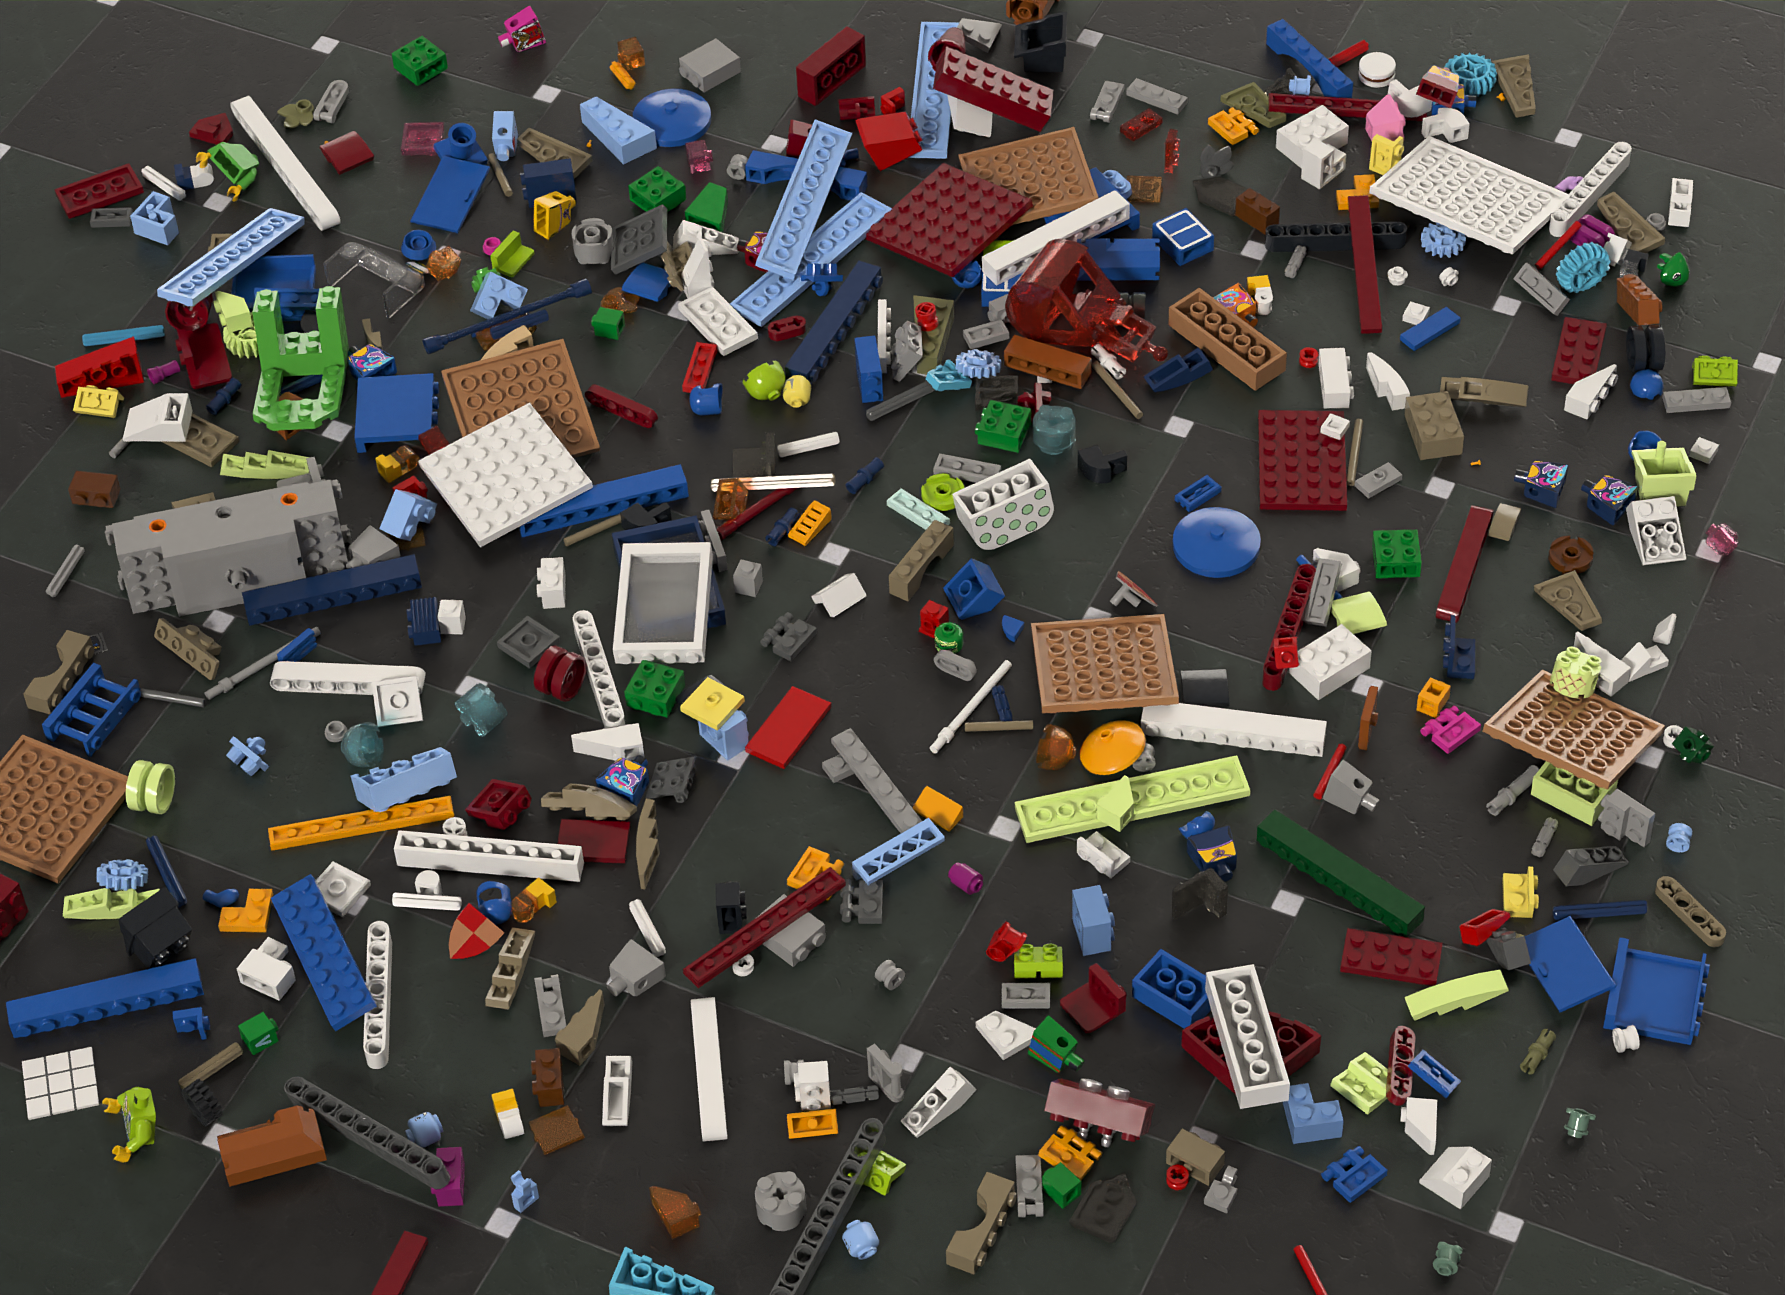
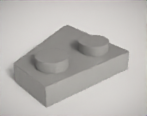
M962 18L957 28L963 31L965 42L988 53L1002 24Z

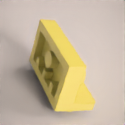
M1376 134L1372 138L1369 169L1384 175L1401 160L1404 151V138L1399 136L1395 141H1391Z
M92 385L78 387L73 411L75 413L115 418L118 404L123 402L124 397L114 388L101 390Z
M1528 867L1527 874L1503 873V911L1509 912L1510 917L1532 918L1533 911L1538 909L1539 903L1538 894H1534V890H1537L1538 876L1533 875V867Z

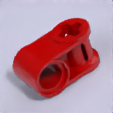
M1006 921L994 932L986 954L994 961L1003 962L1022 947L1027 934L1018 932Z

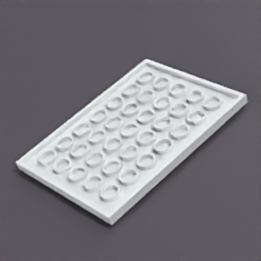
M1428 136L1371 185L1369 191L1370 194L1377 196L1379 199H1384L1398 207L1412 211L1414 214L1426 217L1432 222L1440 223L1451 230L1461 232L1467 237L1475 238L1486 245H1491L1510 254H1514L1550 220L1551 213L1568 196L1567 193L1431 136Z

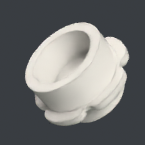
M1402 267L1391 268L1387 273L1389 282L1393 285L1404 284L1405 278L1408 277L1407 271H1404Z
M1451 267L1446 268L1439 276L1443 286H1453L1458 281L1457 275L1459 272Z

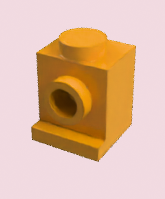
M1430 677L1418 695L1416 710L1437 718L1450 697L1451 686Z

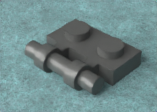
M787 612L776 620V624L772 629H768L764 633L760 643L764 647H767L770 643L774 644L773 653L791 662L817 634V628L800 619L794 624L790 623L793 615ZM783 630L786 633L781 637L778 634Z
M845 879L846 886L840 890V896L843 898L840 905L842 921L850 922L851 916H858L859 924H882L883 880H877L870 885H867L864 880H859V888H854L852 880ZM852 899H859V905H853Z

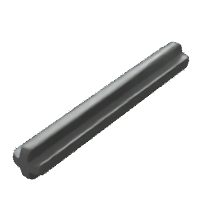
M925 381L867 409L866 417L873 421L936 390L928 381Z

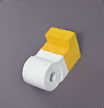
M1268 275L1247 277L1246 291L1250 296L1254 295L1256 313L1268 315L1272 311L1273 301Z
M513 1089L491 1094L504 1138L508 1139L524 1134Z

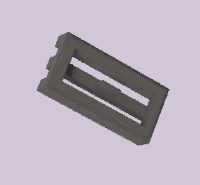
M131 207L92 209L91 228L131 226L130 216L133 214V209Z

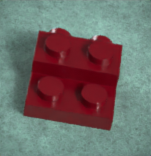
M492 779L465 810L468 816L484 819L488 826L505 830L510 824L512 825L516 822L517 815L522 810L530 806L532 798L525 785Z

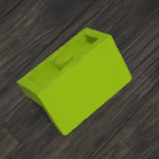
M513 230L490 255L492 269L496 268L497 272L514 277L535 254L534 250L523 246L520 233Z

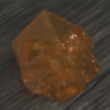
M447 246L439 251L435 250L429 255L426 268L438 281L444 278L448 279L457 273L461 258L450 246Z

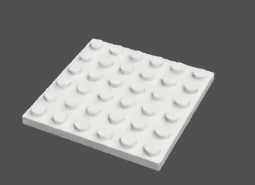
M530 403L418 461L421 469L480 547L593 488L592 481Z

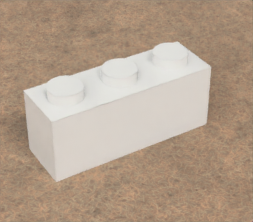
M1345 348L1319 349L1318 365L1324 409L1349 408L1350 399L1354 398L1353 386H1349L1352 383L1351 371H1347V369H1350V358L1345 355Z

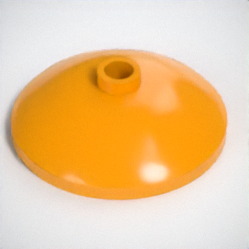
M1118 720L1105 723L1087 736L1080 749V760L1085 769L1093 774L1109 775L1120 772L1132 765L1140 757L1145 748V735L1140 726L1130 721Z

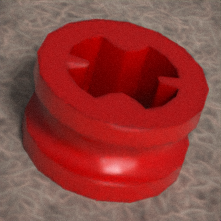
M1306 347L1300 351L1299 363L1301 366L1312 368L1317 365L1318 351L1316 349Z
M1179 1164L1169 1167L1166 1173L1167 1185L1174 1190L1184 1189L1189 1182L1187 1168ZM1173 1175H1175L1176 1177H1179L1181 1175L1182 1179H1173Z

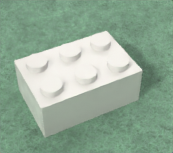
M1321 105L1278 129L1276 148L1301 168L1302 150L1306 144L1311 143L1314 139H1318L1325 144H1330L1339 149L1348 143L1349 125L1325 106Z
M1341 624L1298 651L1299 666L1289 668V674L1315 698L1320 700L1370 669L1371 650Z

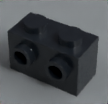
M739 882L715 883L719 934L735 933L743 928L742 920L747 919L745 891H740Z

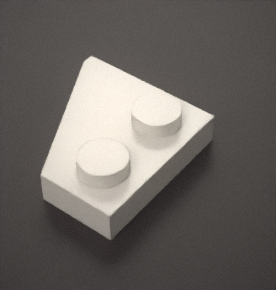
M994 1011L976 1021L977 1030L1003 1060L1029 1046L1033 1031L1036 1029L998 1011Z

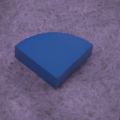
M1004 615L1002 628L1006 637L1015 642L1024 628V622Z

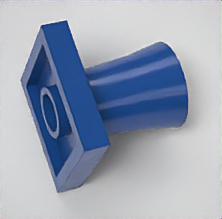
M457 123L449 129L448 138L434 143V149L440 159L443 156L482 165L488 163L487 157L475 140L476 132L469 124Z

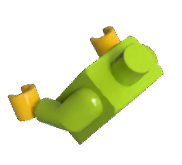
M134 1087L119 1095L117 1099L105 1098L102 1101V1104L108 1105V1108L104 1110L107 1113L117 1114L122 1106L128 1142L125 1148L118 1145L113 1148L112 1154L116 1155L114 1160L126 1163L130 1159L131 1152H136L143 1145L154 1144L156 1113L150 1089Z

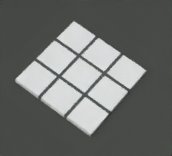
M92 1047L22 1061L29 1120L99 1105Z

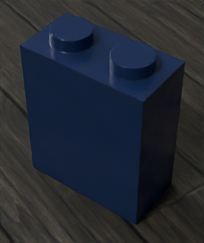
M571 158L523 165L524 173H520L522 185H526V188H522L524 200H528L529 208L534 207L535 199L554 191L566 197L571 196L577 201Z

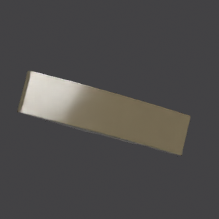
M651 799L645 800L636 837V858L641 889H646L660 854L658 839H656L658 836L657 821L655 820L657 815L655 800Z
M519 928L511 929L499 953V964L492 976V986L485 998L486 1006L509 1010L529 958L535 931Z

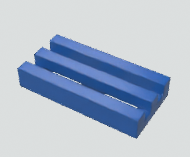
M1206 475L1176 494L1175 501L1177 503L1181 502L1180 505L1183 508L1186 506V510L1191 512L1219 494L1222 487Z
M308 628L277 654L278 661L299 662L317 647V643L314 642L316 641V638L313 636L315 635L314 631Z
M1424 1050L1408 1065L1413 1072L1445 1098L1461 1082Z

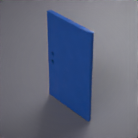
M443 156L410 222L459 233L490 170V166Z
M1571 916L1525 936L1531 961L1529 966L1559 1013L1616 988L1615 982Z

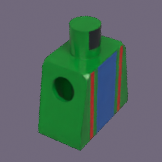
M1049 1015L1033 1031L1028 1054L1055 1072H1061L1066 1066L1077 1072L1085 1062V1060L1075 1054L1078 1044L1077 1040Z

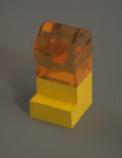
M408 445L401 446L395 453L393 452L386 457L383 454L376 457L378 473L388 483L414 469L419 463V456Z
M538 877L512 900L514 919L525 923L530 921L534 913L544 905L551 908L557 903L555 890Z

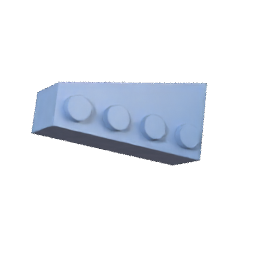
M598 97L580 104L582 123L623 165L657 149L655 130Z
M441 747L412 756V761L398 760L392 762V766L387 769L379 770V767L370 769V774L362 777L359 774L351 775L357 800L375 812L386 811L389 809V806L407 802L412 796L428 793L431 788L446 785L450 780L457 778L450 752Z

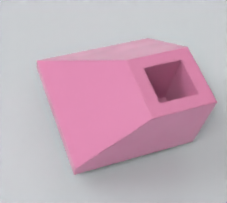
M1390 94L1386 95L1366 114L1365 129L1371 141L1376 134L1391 141H1395L1399 136L1404 138L1403 126L1406 125L1405 117L1403 114H1400L1398 103L1394 102Z

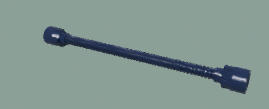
M586 278L579 280L576 283L570 284V288H567L566 291L554 294V296L551 295L537 302L535 301L513 311L511 310L508 313L506 312L479 322V324L477 323L457 332H452V334L441 336L437 334L422 339L424 348L428 355L444 349V345L451 341L524 315V313L532 312L565 298H580L592 294L591 286Z

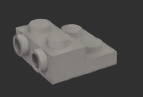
M906 321L902 327L896 330V343L891 348L893 379L899 382L923 356L921 326L910 321Z
M1616 789L1611 795L1607 794L1601 801V806L1604 807V810L1598 817V820L1602 822L1601 829L1619 841L1626 835L1631 841L1645 847L1650 843L1655 813L1619 789Z

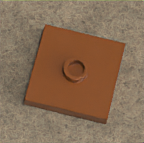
M1376 686L1369 687L1361 716L1358 747L1362 750H1367L1373 726H1376L1379 713L1376 712L1378 687Z

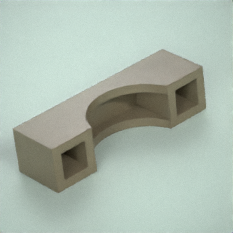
M937 520L930 524L889 575L890 594L906 601L912 598L920 588L923 574L929 563L936 556L943 559L954 546L953 527Z
M66 630L56 645L60 660L63 662L60 668L51 675L34 678L23 693L29 709L46 714L53 712L62 701L66 692L71 689L76 677L82 673L87 661L94 654V647L90 636Z
M986 1172L977 1190V1205L985 1212L986 1217L980 1225L973 1229L955 1232L946 1250L947 1265L971 1274H975L978 1266L982 1267L987 1257L986 1251L989 1246L992 1247L994 1245L998 1227H1003L1009 1206L1013 1207L1015 1204L1017 1193L1015 1192L1014 1181Z

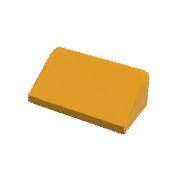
M928 786L923 789L913 806L916 813L929 818L933 823L949 832L963 818V807Z
M836 1109L787 1114L789 1139L838 1134Z

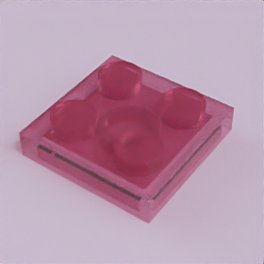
M444 122L404 123L401 145L402 155H438L434 149V143L443 140Z

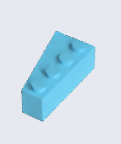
M627 1247L623 1250L609 1284L610 1295H715L714 1286L687 1274L682 1276L674 1272V1268L667 1265L662 1267L653 1263L652 1258L645 1255L640 1257Z

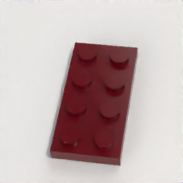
M129 163L54 189L56 197L69 219L88 213L92 209H99L144 193L143 186Z
M1565 317L1551 381L1575 384V382L1597 372L1607 323Z
M1347 928L1340 972L1435 986L1443 943Z

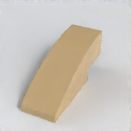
M524 325L511 331L497 341L481 360L533 347L532 334Z

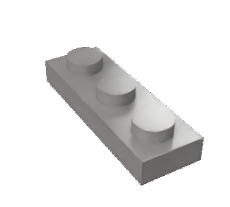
M1137 78L1127 88V96L1177 115L1188 103V97Z
M1525 263L1513 278L1556 316L1559 315L1570 300L1528 263Z
M1727 387L1663 392L1662 397L1667 413L1725 409L1731 406Z
M939 453L933 472L934 475L950 474V478L956 479L957 477L960 480L977 483L1001 472V465Z
M710 510L701 511L702 520L698 522L702 534L705 533L706 535L704 536V541L711 542L712 564L717 565L719 572L727 570L726 554Z
M1319 558L1303 619L1305 623L1327 626L1342 568L1340 561Z

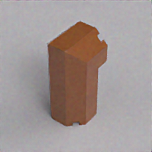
M1008 0L1006 2V15L1015 20V25L1044 19L1055 0Z
M298 1105L278 1110L274 1114L275 1119L272 1122L269 1119L263 1124L217 1136L229 1187L327 1160L314 1110L309 1109V1112L304 1111L302 1106Z

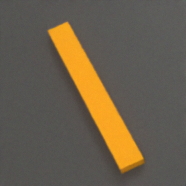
M451 796L389 806V809L383 812L366 810L268 828L271 851L441 821L453 818L454 812Z

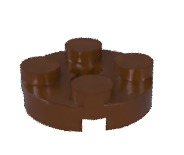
M1571 536L1557 538L1552 542L1549 550L1548 559L1551 565L1558 571H1561L1563 575L1574 570L1577 574L1586 571L1593 563V548L1588 541L1578 537V540L1570 539ZM1567 553H1569V554H1571V555L1575 554V556H1574V557H1570V556L1567 555Z

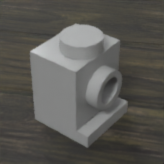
M1008 293L989 302L988 318L991 322L1002 319L1004 324L1014 319L1020 321L1021 305L1011 293Z

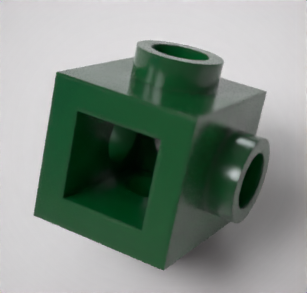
M1686 726L1672 743L1681 752L1679 756L1688 763L1695 762L1701 764L1706 761L1714 747L1708 741L1710 737L1705 732Z

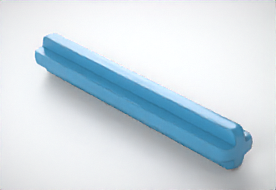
M163 325L90 333L84 334L82 341L84 346L117 343L133 336L135 340L160 338L165 336V330Z

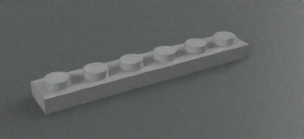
M851 728L832 737L831 743L900 834L922 822Z

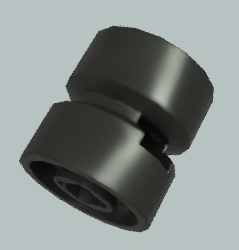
M1116 292V319H1127L1129 316H1132L1133 319H1145V292H1134L1132 295H1129L1128 292Z

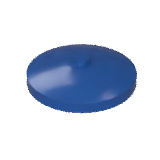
M665 89L649 94L636 105L632 116L634 119L655 130L656 145L661 147H677L692 143L702 137L711 124V110L707 101L697 93L684 89Z
M1209 507L1188 514L1178 523L1173 534V550L1178 561L1191 572L1205 577L1223 578L1245 571L1256 561L1260 552L1261 538L1256 525L1244 514L1228 508Z

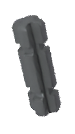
M876 1085L867 1086V1089L856 1087L844 1089V1092H841V1089L831 1091V1102L833 1105L842 1104V1101L853 1103L865 1101V1098H869V1100L879 1098V1091Z

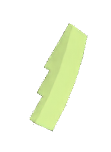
M268 450L267 456L246 452L245 457L223 454L220 475L254 479L291 478L309 473L306 460L309 457Z
M102 888L66 896L64 898L63 917L72 919H118L160 889L137 893L132 888L127 891L111 892L110 889Z
M1494 970L1461 977L1406 996L1405 1000L1414 1021L1436 1011L1439 1015H1442L1461 1006L1464 1010H1467L1508 992L1509 989L1501 970Z

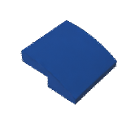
M641 263L626 279L622 286V291L658 302L667 296L668 287L671 286L667 279L669 275L665 269Z

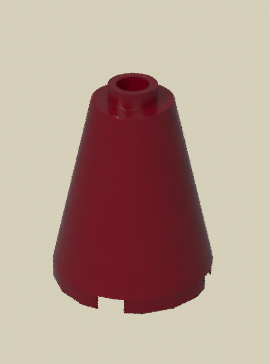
M956 27L949 28L931 45L928 51V61H930L934 71L936 70V63L946 46L966 54L965 37L961 29Z

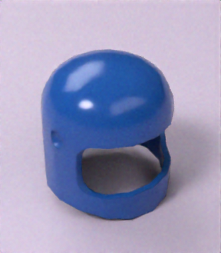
M717 383L712 388L702 389L701 385L694 387L689 397L692 411L697 415L721 414L722 384Z
M495 881L482 883L476 892L478 910L495 925L506 922L512 914L510 888ZM489 888H498L501 890L502 898L484 901L479 895Z

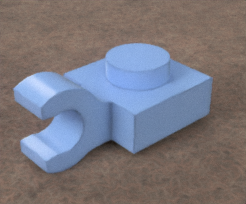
M518 1170L511 1176V1180L516 1186L511 1195L514 1208L521 1213L535 1202L539 1195L537 1184L528 1178L524 1180L521 1172Z

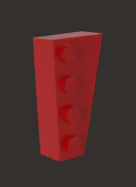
M134 336L55 366L57 385L61 398L77 395L78 387H86V385L106 390V388H118L144 383L142 365Z

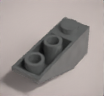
M1616 846L1567 849L1553 870L1565 886L1584 885L1624 867L1629 862L1624 857L1622 851Z

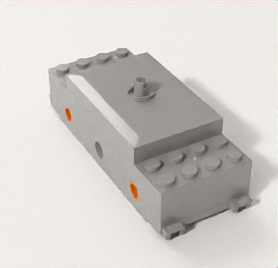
M337 479L310 484L303 482L135 516L132 520L106 526L105 535L108 545L115 543L121 568L117 576L120 589L124 590L126 588L133 614L176 605L178 616L180 617L244 603L242 592L347 569L346 564L348 560L344 543H352L347 524L340 526L334 498L339 497L341 499L343 497L340 483H338Z

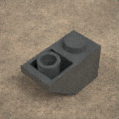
M1501 928L1492 932L1493 935L1486 940L1500 967L1511 970L1531 964L1524 935Z

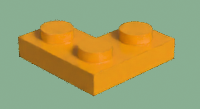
M1374 174L1354 175L1355 189L1336 190L1338 210H1348V196L1364 195L1369 196L1370 208H1379V198L1369 193L1370 186L1375 183Z
M249 889L245 907H222L218 925L219 930L224 932H266L272 905V889Z

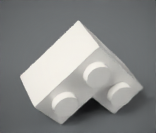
M1314 139L1311 143L1304 146L1301 165V179L1321 189L1345 170L1346 154L1318 139Z

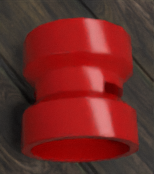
M923 302L917 305L915 313L921 330L928 332L936 329L939 322L936 316L935 305L931 302Z

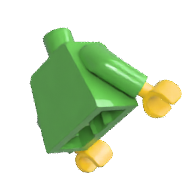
M221 142L207 150L208 153L199 152L196 156V162L201 161L200 168H205L210 158L233 184H237V186H231L227 193V196L231 193L235 194L233 202L238 200L240 191H244L255 180L257 175L256 168L259 165L258 157L255 154H251L243 145Z

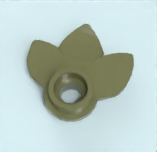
M306 99L299 100L296 104L285 105L277 111L279 115L286 117L284 121L285 128H295L300 124L307 126L314 118L312 114L314 106Z

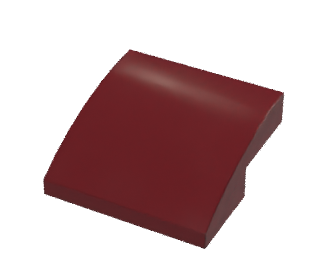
M355 131L320 146V150L329 163H332L339 175L374 160L372 151Z

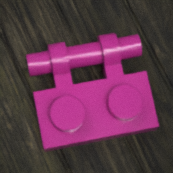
M1452 706L1441 711L1440 716L1427 721L1420 732L1425 737L1430 733L1433 734L1432 742L1449 754L1478 733L1481 729V724L1466 712L1457 716L1459 709L1456 706Z

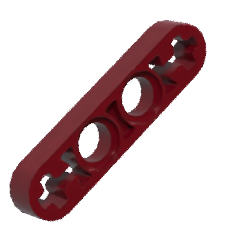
M593 384L585 392V398L591 404L645 428H651L658 420V416L653 409L601 386Z
M1398 1026L1390 1038L1386 1097L1392 1104L1398 1106L1406 1103L1407 1097H1410L1412 1090L1413 1071L1408 1065L1414 1059L1415 1034L1406 1026ZM1396 1053L1403 1054L1407 1060H1402ZM1395 1071L1403 1073L1405 1078L1398 1077Z

